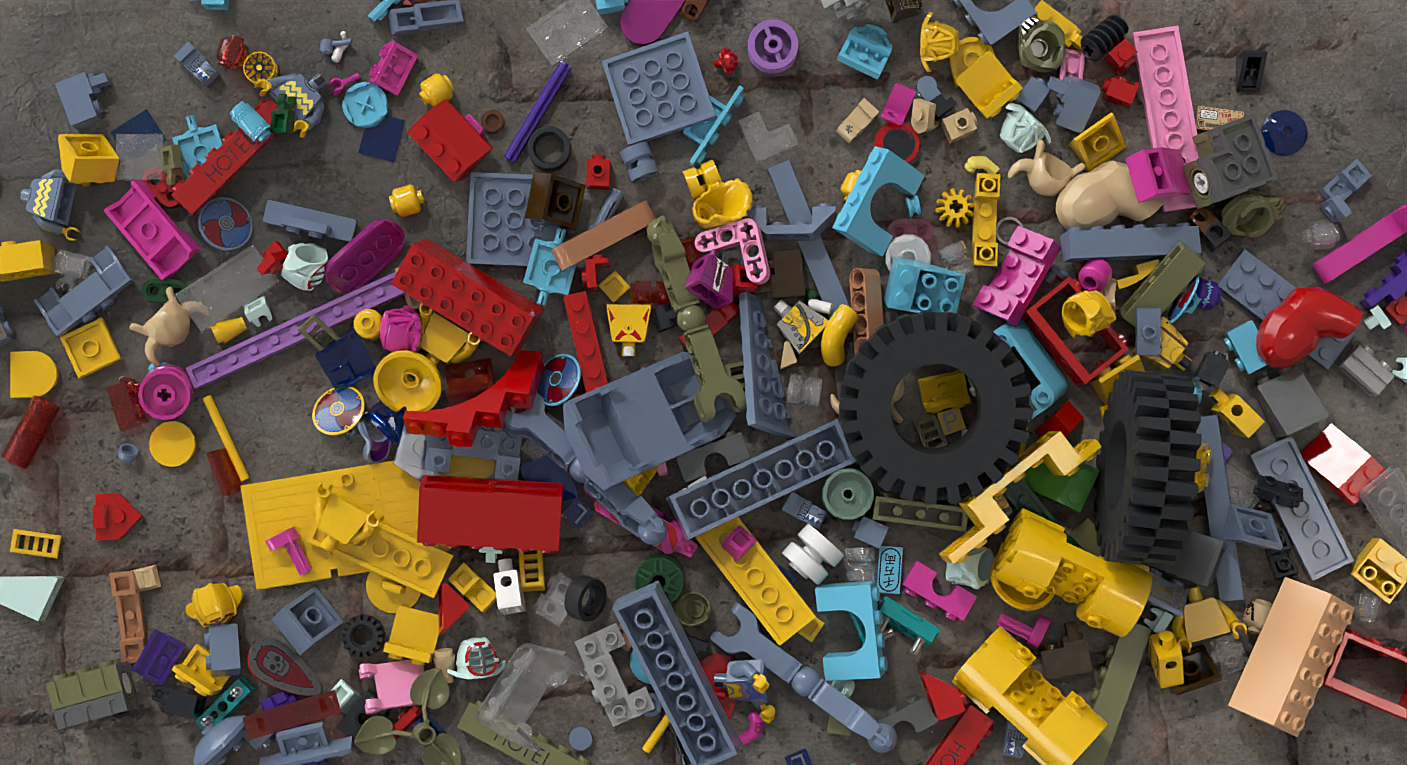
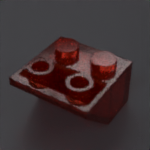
M491 358L446 366L447 398L450 407L477 397L495 384Z

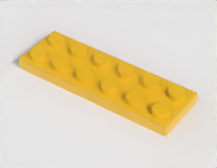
M739 517L695 536L779 646L817 618L758 541L739 561H736L722 548L721 545L725 538L739 525L756 539Z
M315 520L306 541L321 547L320 545L326 533L318 529L319 524ZM383 523L377 525L370 537L357 544L350 543L345 545L338 542L332 552L432 598H435L454 556L435 546H424L422 543H417V538Z

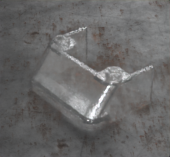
M525 643L516 650L478 709L476 718L484 726L514 745L539 752L541 747L531 739L532 728L526 721L548 686L558 687L563 685L570 673L586 677L587 672L565 651Z

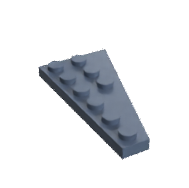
M747 291L740 293V331L742 333L743 375L745 377L746 419L748 426L787 440L796 438L794 430L790 431L787 421L788 418H791L789 409H785L782 401L785 393L777 362L772 360L769 348H772L771 339H767L764 331L767 323L760 297Z

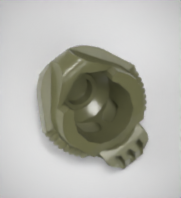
M1033 18L1023 21L1019 26L1017 46L1021 65L1041 73L1058 69L1063 64L1065 54L1064 31L1056 23L1050 21L1042 23L1040 20Z
M1248 190L1239 194L1223 208L1222 224L1232 235L1248 236L1250 238L1259 237L1273 225L1274 219L1283 217L1286 206L1283 199L1278 198V196Z

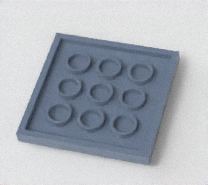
M689 32L602 61L628 146L644 141L647 142L716 118Z
M471 172L467 263L471 265L527 267L535 239L546 242L554 241L556 229L561 227L542 224L524 218L533 175Z

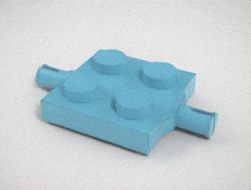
M195 115L186 117L189 130L183 135L172 138L174 145L179 144L183 155L181 169L186 176V180L190 177L189 171L197 164L201 166L207 160L205 156L214 147L218 150L223 145L218 126L215 124L206 128L198 127Z
M559 228L556 229L554 241L534 240L523 284L535 287L540 291L536 304L541 305L542 298L544 297L542 306H546L549 293L568 295L576 264L561 271L551 252V249L563 243L566 230L561 232Z

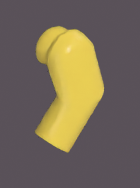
M972 156L965 163V169L970 173H974L976 169H984L988 174H996L1000 169L985 156Z

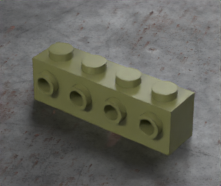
M1180 240L1121 307L1119 311L1122 317L1136 327V308H1161V314L1168 311L1173 305V300L1179 294L1184 293L1188 288L1189 282L1203 271L1206 262L1202 256Z
M880 492L879 496H874L871 515L873 520L966 532L968 515L958 502L949 503L946 506L939 505L940 500H937L936 504H925L924 502H916L915 498H912V501L894 499V494Z

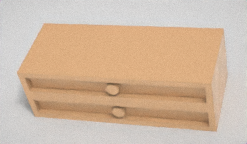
M1285 577L1228 706L1298 737L1300 731L1304 728L1308 712L1314 705L1315 696L1324 682L1327 669L1333 662L1334 653L1343 639L1346 626L1352 619L1354 607L1330 593Z

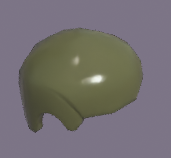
M695 591L683 594L674 607L678 620L681 624L689 627H698L704 624L712 610L710 601L705 595Z

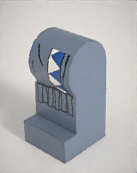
M189 42L174 55L206 87L220 75L212 64Z
M794 492L789 494L781 509L817 529H820L828 514Z
M1006 720L1002 755L1021 759L1024 753L1022 746L1027 737L1008 720Z

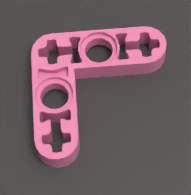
M746 218L698 234L695 239V247L704 254H709L711 250L722 251L740 245L748 279L758 285L768 281L770 269L760 226L754 220ZM747 225L753 227V229L750 230V235L753 239L756 240H750L749 234L744 232L748 228ZM726 231H732L733 237L729 242H723L722 236ZM706 238L710 241H713L707 244V248L702 246V244L705 243ZM758 246L759 253L757 256L749 257L748 251L750 247ZM753 263H757L758 268L763 271L760 273V278L754 276L757 273V267Z

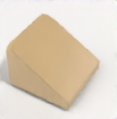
M788 341L783 346L780 370L797 362L791 344Z

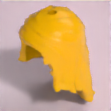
M739 178L734 181L729 180L725 183H719L718 181L716 184L708 185V190L702 193L693 203L694 220L700 227L711 230L747 216V212L751 210L753 194L749 185L741 182Z

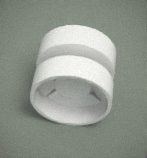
M807 524L798 534L805 544L804 548L791 542L782 554L791 561L789 565L806 580L809 577L819 585L828 575L825 568L821 565L822 561L835 567L844 557V554L815 528Z

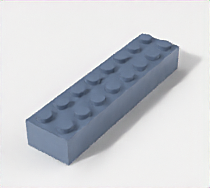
M838 419L677 492L666 499L684 539L689 540L856 462V459L852 456Z
M659 581L617 598L612 609L692 765H713L737 755L740 741Z

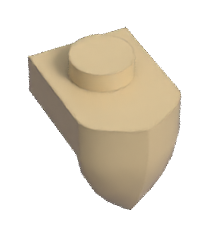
M921 98L914 99L911 125L917 133L929 132L939 126V121H934L936 104Z

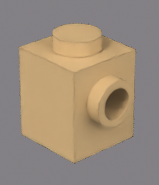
M968 108L942 119L940 125L949 144L975 133L978 121L974 113H970Z

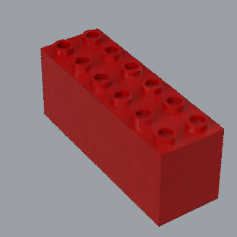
M428 238L412 244L391 282V285L509 356L514 355L523 348L544 311V308Z
M423 475L419 488L417 543H422L424 546L446 544L450 548H457L460 545L470 546L472 549L493 547V549L500 551L507 548H515L520 552H528L531 549L540 550L543 553L559 551L563 483Z

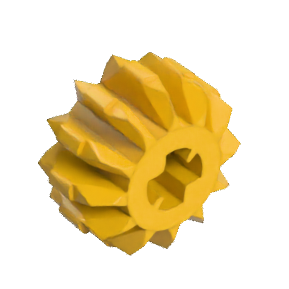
M954 188L950 190V196L948 193L943 192L941 195L944 200L938 199L936 201L942 207L936 208L935 212L943 213L939 218L940 222L945 218L948 219L947 227H950L952 221H954L956 228L960 227V221L966 225L969 222L967 217H973L974 215L972 211L968 210L975 207L974 203H967L971 199V195H967L965 198L962 197L964 193L962 189L958 195H956ZM953 203H955L956 207H960L957 213L953 209L950 210Z

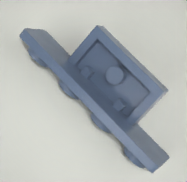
M272 200L267 201L263 222L286 227V231L299 234L300 231L308 232V236L322 239V236L347 242L353 239L357 224L355 219Z
M323 722L277 732L276 738L281 753L261 757L259 765H302L313 761L320 762L334 756L342 757L352 752L353 738L350 736L329 741Z

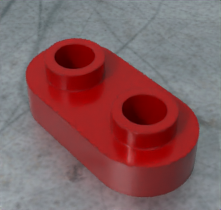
M156 168L147 170L143 175V181L157 196L156 198L167 208L179 207L180 205L175 200H168L169 195L174 193L172 188L175 185H167V176L161 170ZM155 178L160 179V182L157 185L152 184V181Z

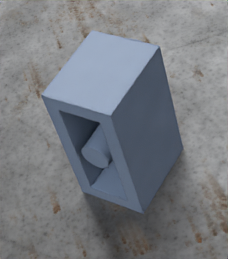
M237 623L210 625L208 633L204 634L205 648L209 647L210 656H205L206 670H211V677L240 675Z

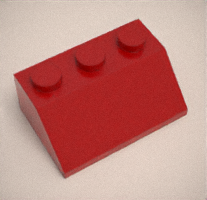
M447 99L425 113L407 132L453 182L463 181L494 149Z

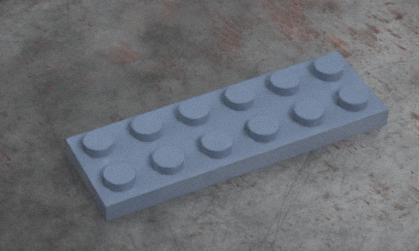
M1245 249L1218 282L1223 293L1261 322L1269 311L1280 305L1284 298L1292 290L1296 289ZM1352 332L1343 339L1321 338L1317 348L1307 357L1324 370H1328L1355 335V332Z
M1292 435L1248 455L1257 475L1272 476L1278 481L1294 483L1303 488V502H1300L1298 508L1294 507L1291 509L1276 504L1278 499L1276 495L1271 503L1310 581H1314L1353 562L1354 559Z

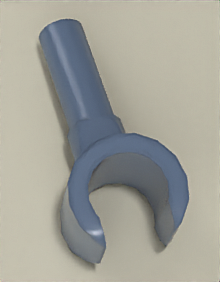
M351 38L338 41L323 39L320 43V51L324 54H333L334 47L349 45L353 42Z

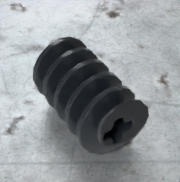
M1109 15L1081 38V49L1085 56L1093 62H1098L1101 57H1104L1107 52H1110L1125 39V34L1129 31L1127 23L1118 15Z

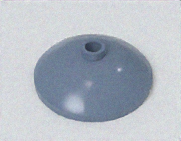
M246 715L227 717L216 725L212 722L201 731L204 736L195 748L193 765H205L239 733L249 718Z

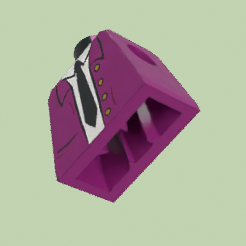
M711 250L709 254L697 259L693 263L685 284V288L714 309L731 303L733 299V270L722 262L723 254L718 250Z

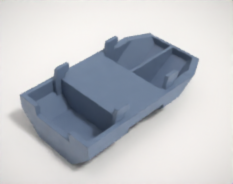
M688 352L676 354L568 400L563 404L564 430L585 475L603 490L723 436L736 417V413L731 409L726 399L716 397L714 400L715 417L709 422L701 421L694 405V396L699 389V383Z

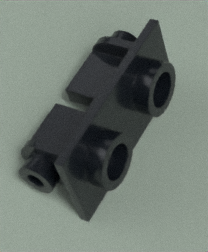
M1257 475V485L1254 486L1252 494H1255L1257 498L1272 502L1276 495L1278 496L1276 504L1291 509L1294 507L1298 508L1300 502H1303V488L1298 485L1278 481L1272 476Z

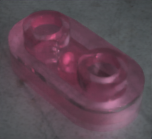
M926 219L894 220L887 229V232L893 236L891 241L899 237L894 232L896 228H900L903 231L902 235L913 234L922 238L925 242L929 241L934 233L933 225ZM918 228H924L925 235H919L917 232Z

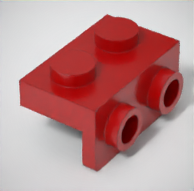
M601 254L591 255L590 259L585 260L586 270H582V282L589 292H599L597 269L611 268L609 258H604V255Z

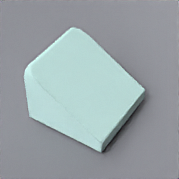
M340 679L326 697L340 712L348 714L362 696L344 680Z

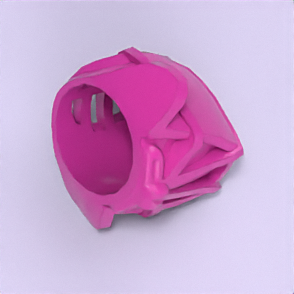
M405 305L401 309L385 311L380 325V340L383 348L391 352L405 350L417 353L419 351L421 322L419 314L411 306Z

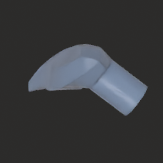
M1051 265V271L1044 277V280L1050 285L1057 277L1063 281L1071 277L1072 280L1076 279L1079 282L1078 278L1056 265Z

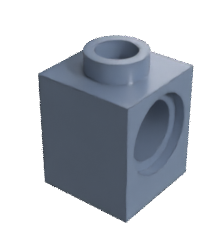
M1031 77L1013 103L1023 106L1033 115L1051 89L1047 88V83L1041 78L1037 77L1035 79Z
M861 516L860 520H855L851 532H854L853 538L880 549L889 527Z

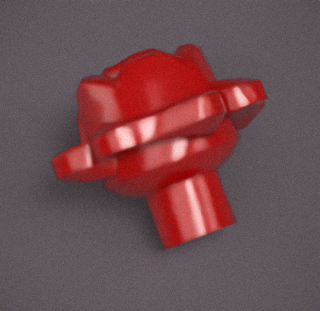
M724 47L722 52L719 53V59L714 60V65L716 68H722L725 74L732 75L738 66V57L730 49Z

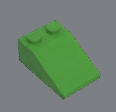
M1042 462L1037 467H1029L1024 471L1026 475L1022 479L1033 493L1078 513L1081 512L1100 470L1082 462L1078 465L1080 469L1069 477L1068 475L1058 476L1053 475L1044 462Z

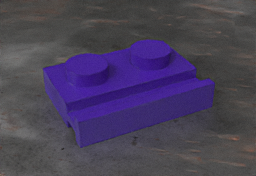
M154 629L135 662L132 671L163 686L186 644Z

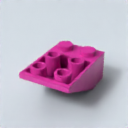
M1164 147L1144 149L1125 158L1138 203L1192 194L1182 168L1184 161L1179 149Z

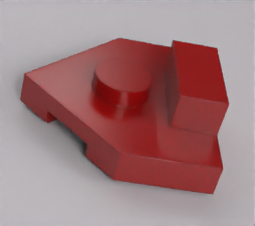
M121 493L95 494L93 529H96V540H121L143 517Z

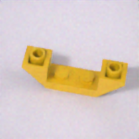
M977 173L973 198L975 207L973 208L974 215L972 219V255L974 266H997L996 220L997 200L1000 197V174Z

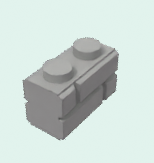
M1357 345L1346 354L1336 367L1370 397H1375L1380 394L1395 375L1390 372L1392 368L1386 362H1379L1373 357L1374 352L1368 346Z

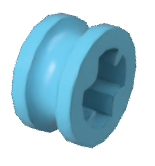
M915 194L912 198L905 197V205L909 217H912L914 213L920 215L921 208L917 195Z

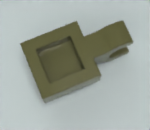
M179 144L160 148L163 171H167V185H175V177L178 179V182L180 180L185 182L186 176L179 170V168H182L183 161Z

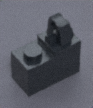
M156 685L152 694V700L165 706V713L193 719L203 714L207 696L199 694L193 688L181 685H173L171 687Z

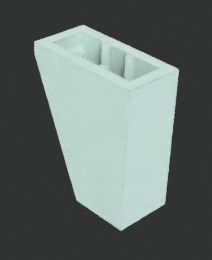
M62 576L0 577V604L36 621H44L65 578Z

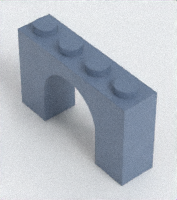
M953 0L958 8L964 7L967 12L965 18L972 27L974 25L978 27L980 33L977 35L983 44L987 45L989 43L991 47H994L1018 30L1023 21L1037 16V12L1029 0H1015L996 12L983 11L976 7L971 0Z

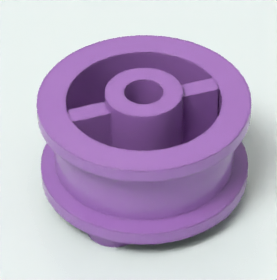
M774 19L763 21L755 26L750 33L747 48L748 57L753 66L763 73H782L790 68L796 59L798 51L797 35L793 28L783 21Z

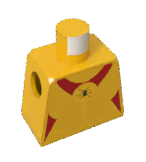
M607 304L612 342L622 343L623 357H635L636 344H644L646 342L651 305Z

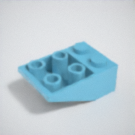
M894 256L884 301L888 308L920 313V311L957 313L965 274L917 260Z

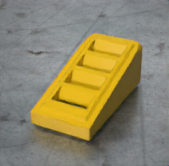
M14 529L10 552L58 559L61 536ZM21 535H25L23 549L19 548ZM30 536L35 537L33 550H28ZM40 537L44 538L42 552L37 551ZM49 539H54L52 552L48 553Z
M537 550V554L524 555V552L519 551L520 585L522 591L545 590L543 553ZM538 560V563L525 564V561ZM536 569H538V573H528V574H526V571H525V570H536ZM539 579V582L526 583V580Z

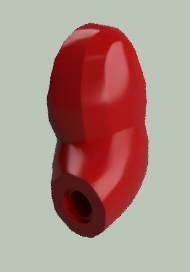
M1320 287L1296 288L1284 298L1280 305L1269 311L1262 321L1256 336L1258 355L1272 368L1285 369L1292 367L1315 350L1321 338L1343 339L1349 336L1358 326L1362 318V311L1333 292Z

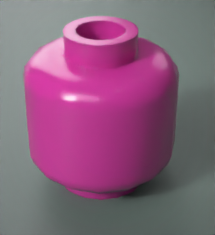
M1093 258L1088 260L1082 267L1078 280L1085 290L1100 292L1104 290L1111 280L1113 272L1111 266L1106 261Z

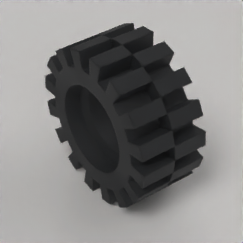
M363 614L352 617L344 624V629L341 631L343 647L349 651L348 653L354 654L356 657H367L378 652L384 644V626L372 615ZM359 627H367L372 633V639L366 645H361L355 640V631Z

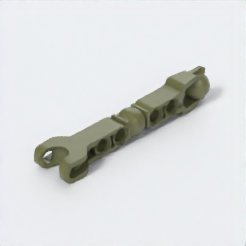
M665 216L655 218L648 224L647 238L651 242L655 266L659 269L671 305L674 308V312H678L677 324L681 330L685 331L682 335L699 383V389L694 396V405L701 421H711L716 414L714 407L716 397L726 399L733 411H744L746 409V397L743 387L736 379L726 374L708 324L705 325V312L698 306L700 300L685 288L690 270L685 257V249L675 232V226Z

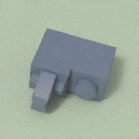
M83 72L55 83L70 125L75 129L79 130L103 120L101 116L103 108L96 98H99L98 94L101 93V88L111 84L106 73L95 76L94 73L87 74Z
M1072 75L1064 76L1063 80L1050 76L1047 88L1056 91V96L1061 98L1062 102L1057 103L1053 112L1056 124L1082 133L1101 93L1099 86Z

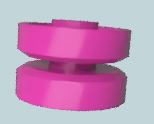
M171 364L160 365L150 370L141 382L138 392L139 402L144 411L153 418L161 420L174 419L181 415L188 407L194 388L185 370ZM163 389H167V393L170 394H165Z

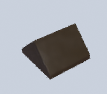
M1203 644L1191 648L1190 653H1188V649L1181 651L1184 684L1172 686L1169 689L1172 694L1181 695L1222 681L1218 669ZM1167 663L1165 667L1171 669V665Z

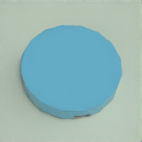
M362 82L348 89L343 99L342 107L345 116L352 124L361 128L375 127L384 120L388 113L389 103L386 94L379 86L369 82Z

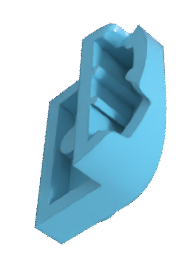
M866 24L865 27H854L850 31L837 60L878 80L892 51V44L887 39V33L878 26Z

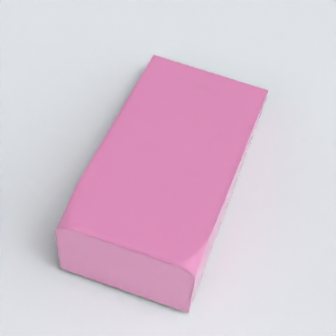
M1065 48L1063 64L1060 66L1058 79L1063 80L1064 76L1072 75L1083 80L1085 62L1083 51Z

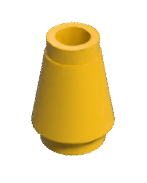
M242 317L217 322L215 326L211 327L218 344L222 342L225 344L247 330Z

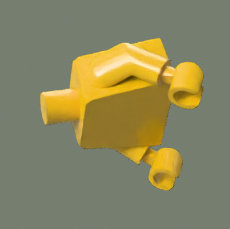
M420 304V348L428 352L426 358L435 366H437L440 360L450 365L451 363L457 364L469 358L478 344L483 341V339H478L473 333H467L434 313L433 309L427 308L425 304Z
M321 481L316 488L315 515L316 522L319 524L318 529L326 533V536L320 546L333 552L338 542L345 545L350 543L357 544L370 537L377 525L384 520V516L376 519L374 516L375 509L369 513L336 493L330 494L333 485L330 484L328 489H324L322 486L323 481Z
M1199 586L1186 589L1188 590L1189 602L1185 604L1182 617L1174 616L1171 625L1180 650L1182 651L1181 646H1184L1188 649V653H1190L1193 642L1231 632L1230 628L1235 639H1239V635L1236 632L1238 630H1242L1247 635L1246 625L1239 623L1232 610L1221 600L1214 597L1202 598Z

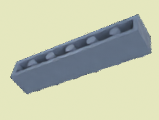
M1164 223L1154 225V228H1147L1146 224L1134 225L1133 228L1125 229V225L1112 226L1111 229H1104L1103 226L1090 227L1089 230H1082V227L1068 228L1067 232L1060 235L1063 263L1087 262L1093 258L1103 259L1104 261L1164 259L1180 240L1195 252L1201 254L1199 226H1190V223L1176 224V227H1168V224Z

